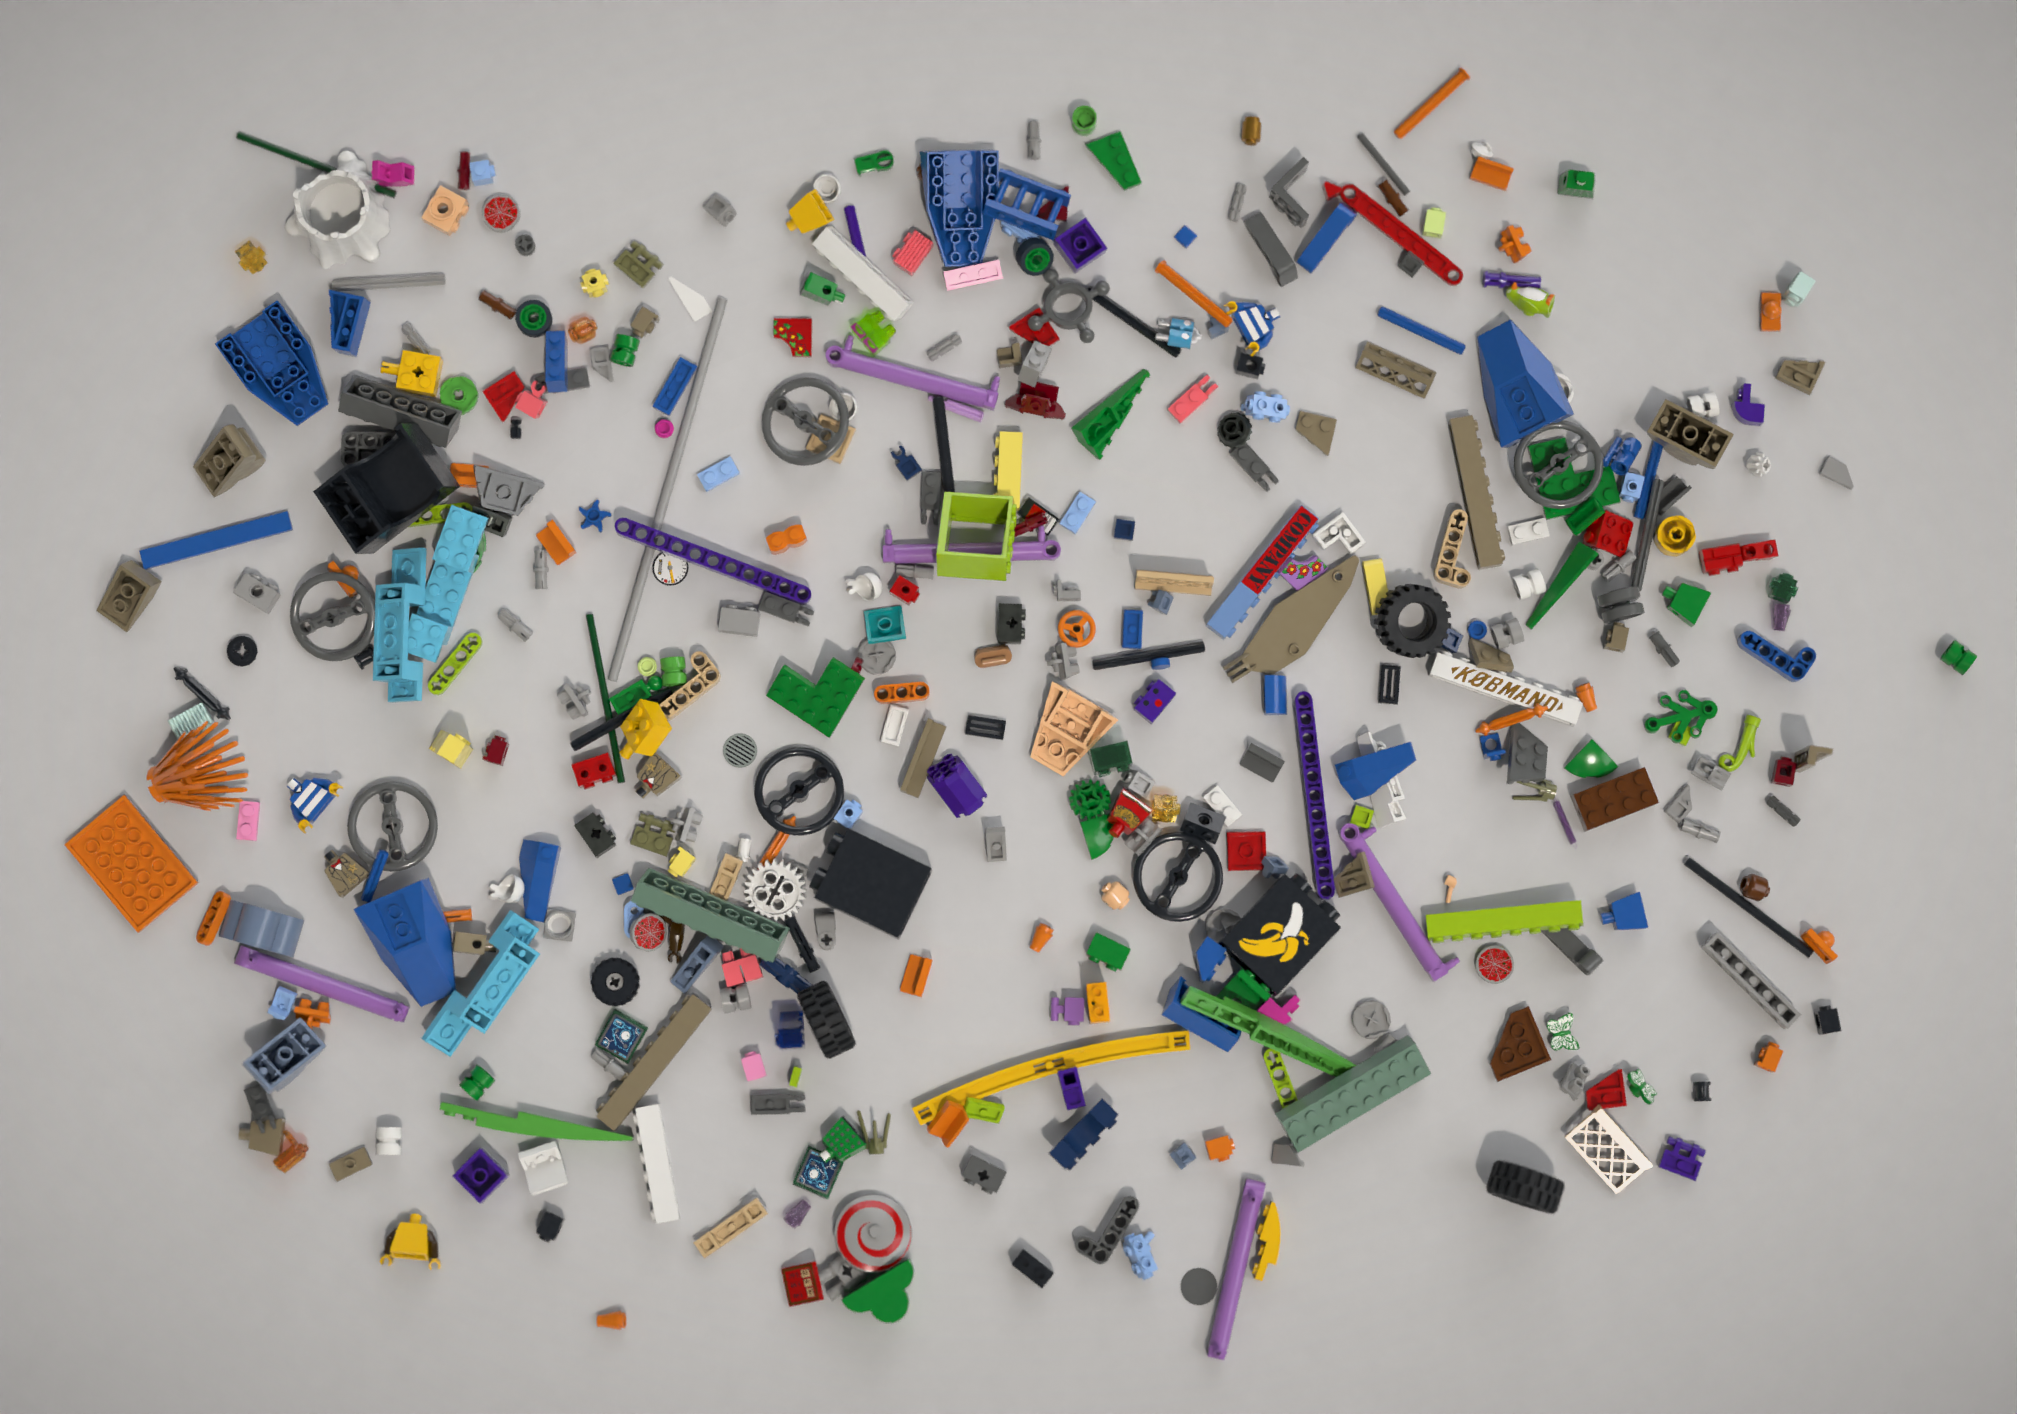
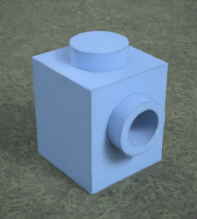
M489 160L470 163L472 181L475 186L494 183L493 176H496L494 165L490 164Z
M1630 472L1623 475L1619 497L1629 503L1637 501L1640 498L1645 476Z
M846 800L835 815L834 820L845 828L852 829L863 813V810L860 809L862 805L855 800L851 802Z

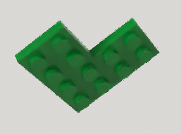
M1566 438L1528 446L1533 471L1539 472L1548 465L1549 460L1555 454H1564L1568 451ZM1564 459L1562 462H1559V463L1556 462L1555 466H1554L1552 469H1554L1555 467H1558V466L1561 467L1562 463H1563L1566 459ZM1571 462L1563 474L1553 475L1546 480L1538 489L1539 494L1553 500L1573 498L1586 489L1593 477L1594 470L1574 474ZM1611 466L1603 467L1598 487L1582 503L1564 509L1542 506L1545 519L1550 520L1571 515L1593 497L1598 499L1602 507L1619 504L1621 501ZM1535 477L1537 485H1540L1539 478Z
M834 657L830 660L816 685L787 665H784L766 696L830 738L865 678Z

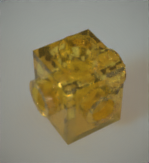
M250 240L235 251L241 259L238 263L245 271L249 269L252 274L261 271L268 264L263 258L266 256L260 246L255 248Z
M1154 794L1151 805L1153 809L1152 821L1175 822L1176 816L1180 815L1181 804L1177 803V795Z

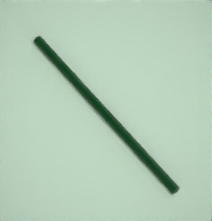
M237 133L236 139L326 173L337 170V168L245 133ZM377 183L374 186L376 192L395 198L397 191Z
M593 614L586 615L587 626L607 722L613 718L594 616ZM614 729L608 735L617 782L620 784L625 783L616 731Z

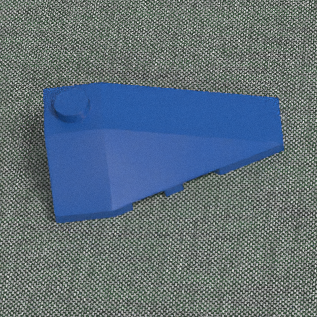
M1408 742L1335 764L1340 784L1353 800H1357L1374 794L1381 786L1387 784L1390 779L1414 763L1416 757L1412 743Z
M523 839L519 862L521 879L524 882L523 901L525 919L545 923L561 847L558 845Z

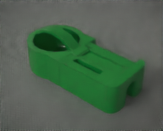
M886 150L855 159L858 176H861V173L877 170V172L888 171L894 164L893 155ZM881 155H889L886 157L879 158ZM892 160L891 164L887 167H882L878 164L882 161Z

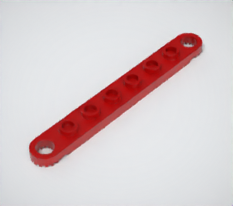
M1348 184L1342 188L1340 198L1350 208L1407 253L1411 251L1425 262L1423 265L1450 286H1456L1461 283L1463 279L1462 270L1355 185ZM1351 189L1355 192V197L1348 199L1345 197L1344 192ZM1449 272H1457L1459 278L1456 281L1450 280L1448 277Z

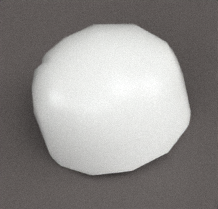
M821 175L813 184V190H817L824 203L834 202L841 194L840 182L832 175Z
M840 393L847 405L849 420H852L858 410L857 401L850 394ZM832 398L829 404L830 413L834 419L840 421L838 406Z

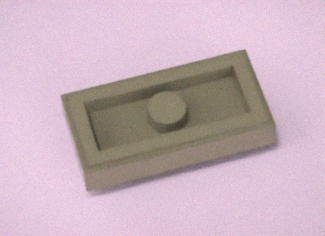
M365 1147L329 1164L337 1182L373 1165Z

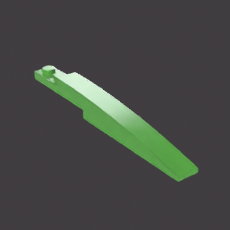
M1189 986L1181 998L1182 1005L1249 1034V1039L1334 1077H1338L1356 1066L1301 1033L1225 996L1223 999H1219Z
M441 1102L439 1109L444 1110V1115L455 1117L457 1113L463 1115L462 1119L474 1121V1118H477L475 1126L517 1134L589 1141H633L634 1137L521 1111L518 1112L516 1119Z

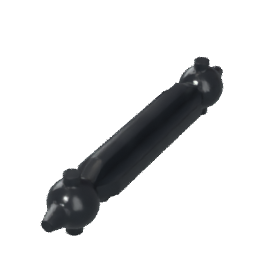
M174 668L176 673L175 680H183L184 685L212 711L217 712L216 717L218 719H231L229 707H222L220 702L193 677L187 676V669Z

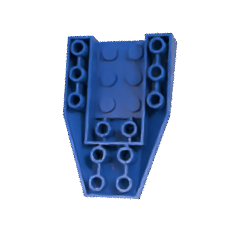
M991 149L920 151L926 211L944 266H970L982 263L995 222V218L984 215L983 210L987 198L994 200L999 189V151Z
M277 300L262 310L263 314L233 335L229 333L216 342L215 345L249 392L296 426H299L329 405L310 344Z
M1508 320L1477 337L1484 398L1501 448H1509L1519 443L1527 435L1551 423H1558L1574 415L1551 362L1512 320Z
M429 878L415 882L353 909L383 963L421 1007L449 996L456 990L451 930Z

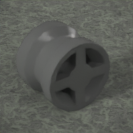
M526 234L520 235L515 241L516 249L521 255L529 256L534 253L536 245L531 236Z

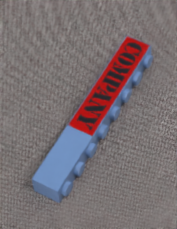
M1300 505L1208 621L1206 627L1223 640L1226 637L1231 638L1237 630L1235 625L1238 622L1243 623L1249 615L1246 613L1250 607L1254 609L1260 601L1258 596L1270 589L1272 586L1270 581L1274 577L1277 579L1280 576L1278 573L1279 569L1289 558L1293 559L1296 556L1293 552L1297 547L1301 549L1307 542L1305 537L1308 533L1313 534L1319 527L1317 524L1319 518Z

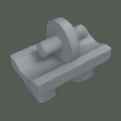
M1067 643L1055 646L1056 653H1051L1052 660L1047 661V666H1053L1054 672H1059L1060 680H1066L1080 673L1078 663L1070 664L1069 657L1076 656V648L1068 646Z
M569 684L563 686L565 689L557 697L562 704L567 703L571 699L575 705L566 710L570 717L575 719L581 715L583 717L587 716L588 712L580 701L583 700L586 705L589 704L591 701L587 696L591 694V691L589 689L583 691L581 686L576 688L579 694L577 696Z
M1703 757L1699 758L1691 773L1721 791L1731 775L1730 772Z
M685 807L684 813L677 812L675 819L670 818L669 822L674 823L672 831L677 832L675 840L695 842L697 832L689 830L691 823L700 825L703 815L695 812L694 808Z
M1147 817L1138 828L1136 827L1124 844L1140 856L1162 830Z
M1575 1063L1570 1064L1565 1078L1560 1082V1090L1565 1094H1569L1573 1101L1577 1100L1581 1090L1584 1088L1585 1080L1591 1072L1590 1069L1584 1064L1577 1066Z

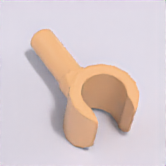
M1448 875L1444 882L1445 885L1449 886L1446 903H1450L1452 891L1457 883L1456 878Z

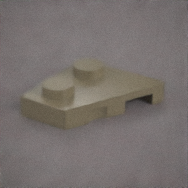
M1784 360L1775 379L1810 395L1826 362L1812 363L1808 361L1795 362L1794 360Z
M1300 411L1295 431L1308 439L1312 445L1319 448L1324 455L1329 456L1337 419Z
M1470 638L1468 645L1477 668L1509 673L1513 671L1514 665L1509 654L1479 640Z
M1365 852L1358 853L1357 857L1344 868V871L1334 878L1339 898L1375 887Z

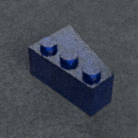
M803 1011L780 1012L778 1034H775V1046L779 1047L780 1050L805 1049Z

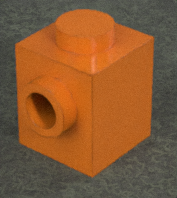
M1228 1135L1205 1141L1209 1160L1217 1158L1219 1162L1230 1159L1229 1155L1233 1154L1232 1150H1235L1233 1139H1229Z

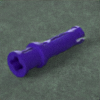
M1488 271L1483 273V288L1497 286L1499 289H1502L1505 286H1512L1514 282L1517 283L1518 287L1541 288V276L1506 275L1504 272L1488 273Z

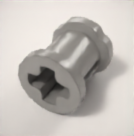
M1596 551L1599 554L1596 558L1598 562L1596 564L1591 562L1587 567L1588 569L1597 570L1602 566L1604 557L1600 551Z

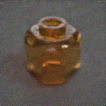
M583 316L570 323L568 334L574 343L584 344L596 337L595 330H597V325L593 319L590 320L588 317Z

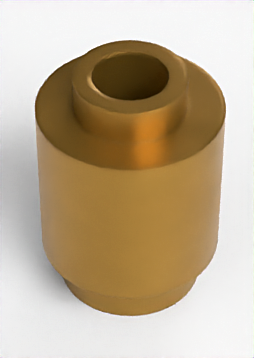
M1245 117L1242 125V141L1246 145L1254 146L1261 141L1262 123L1258 117Z

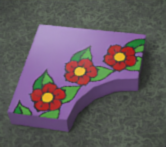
M1313 555L1308 560L1302 562L1289 558L1279 569L1278 573L1298 591L1322 576L1328 567L1317 556Z

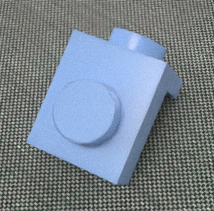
M279 986L267 1013L276 1019L285 1020L292 1011L298 993Z

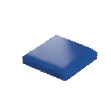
M1184 225L1174 238L1187 248L1197 238V235Z
M628 873L612 879L617 895L634 890Z

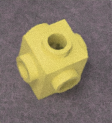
M591 269L586 271L585 275H582L581 287L584 293L588 292L590 298H597L608 292L606 285L609 282L606 274H601L600 269ZM597 280L596 284L590 283L592 281Z

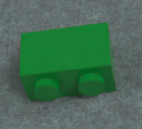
M1096 932L1086 955L1089 956V960L1097 964L1101 961L1107 964V969L1116 972L1117 969L1121 971L1131 949Z

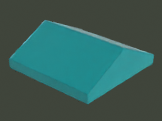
M901 605L864 611L868 644L906 639Z

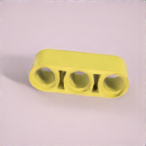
M1382 558L1362 561L1371 615H1378V613H1375L1376 607H1381L1379 601L1381 598H1386V593L1388 592Z

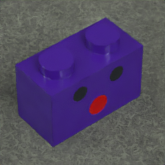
M1160 679L1156 682L1152 681L1146 688L1148 691L1144 697L1140 695L1134 702V705H1136L1134 711L1151 725L1176 696V692Z

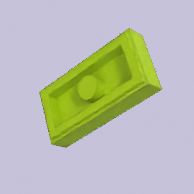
M967 1097L964 1109L968 1118L999 1124L1005 1106L1004 1104Z

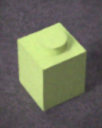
M1440 208L1427 209L1422 236L1441 238L1446 212H1442Z

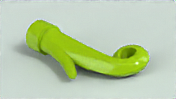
M1746 715L1744 720L1745 726L1736 757L1734 758L1729 754L1722 755L1718 761L1719 767L1728 772L1735 771L1742 764L1748 750L1751 757H1755L1754 742L1757 728L1761 722L1760 718ZM1726 759L1731 761L1732 764L1730 766L1724 764Z

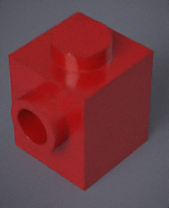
M900 575L889 591L892 596L909 606L911 602L915 603L920 596L918 592L919 587Z

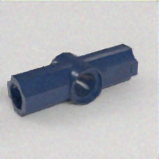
M777 957L774 962L762 960L759 964L788 989L790 988L797 994L799 991L813 985L800 976V973L787 963H783Z

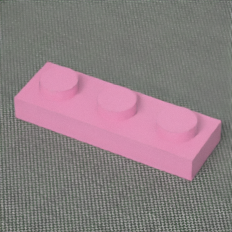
M999 259L943 271L947 291L1003 279Z

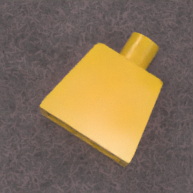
M814 189L789 210L792 219L787 221L786 225L790 231L798 228L804 234L824 226L835 219L817 190Z

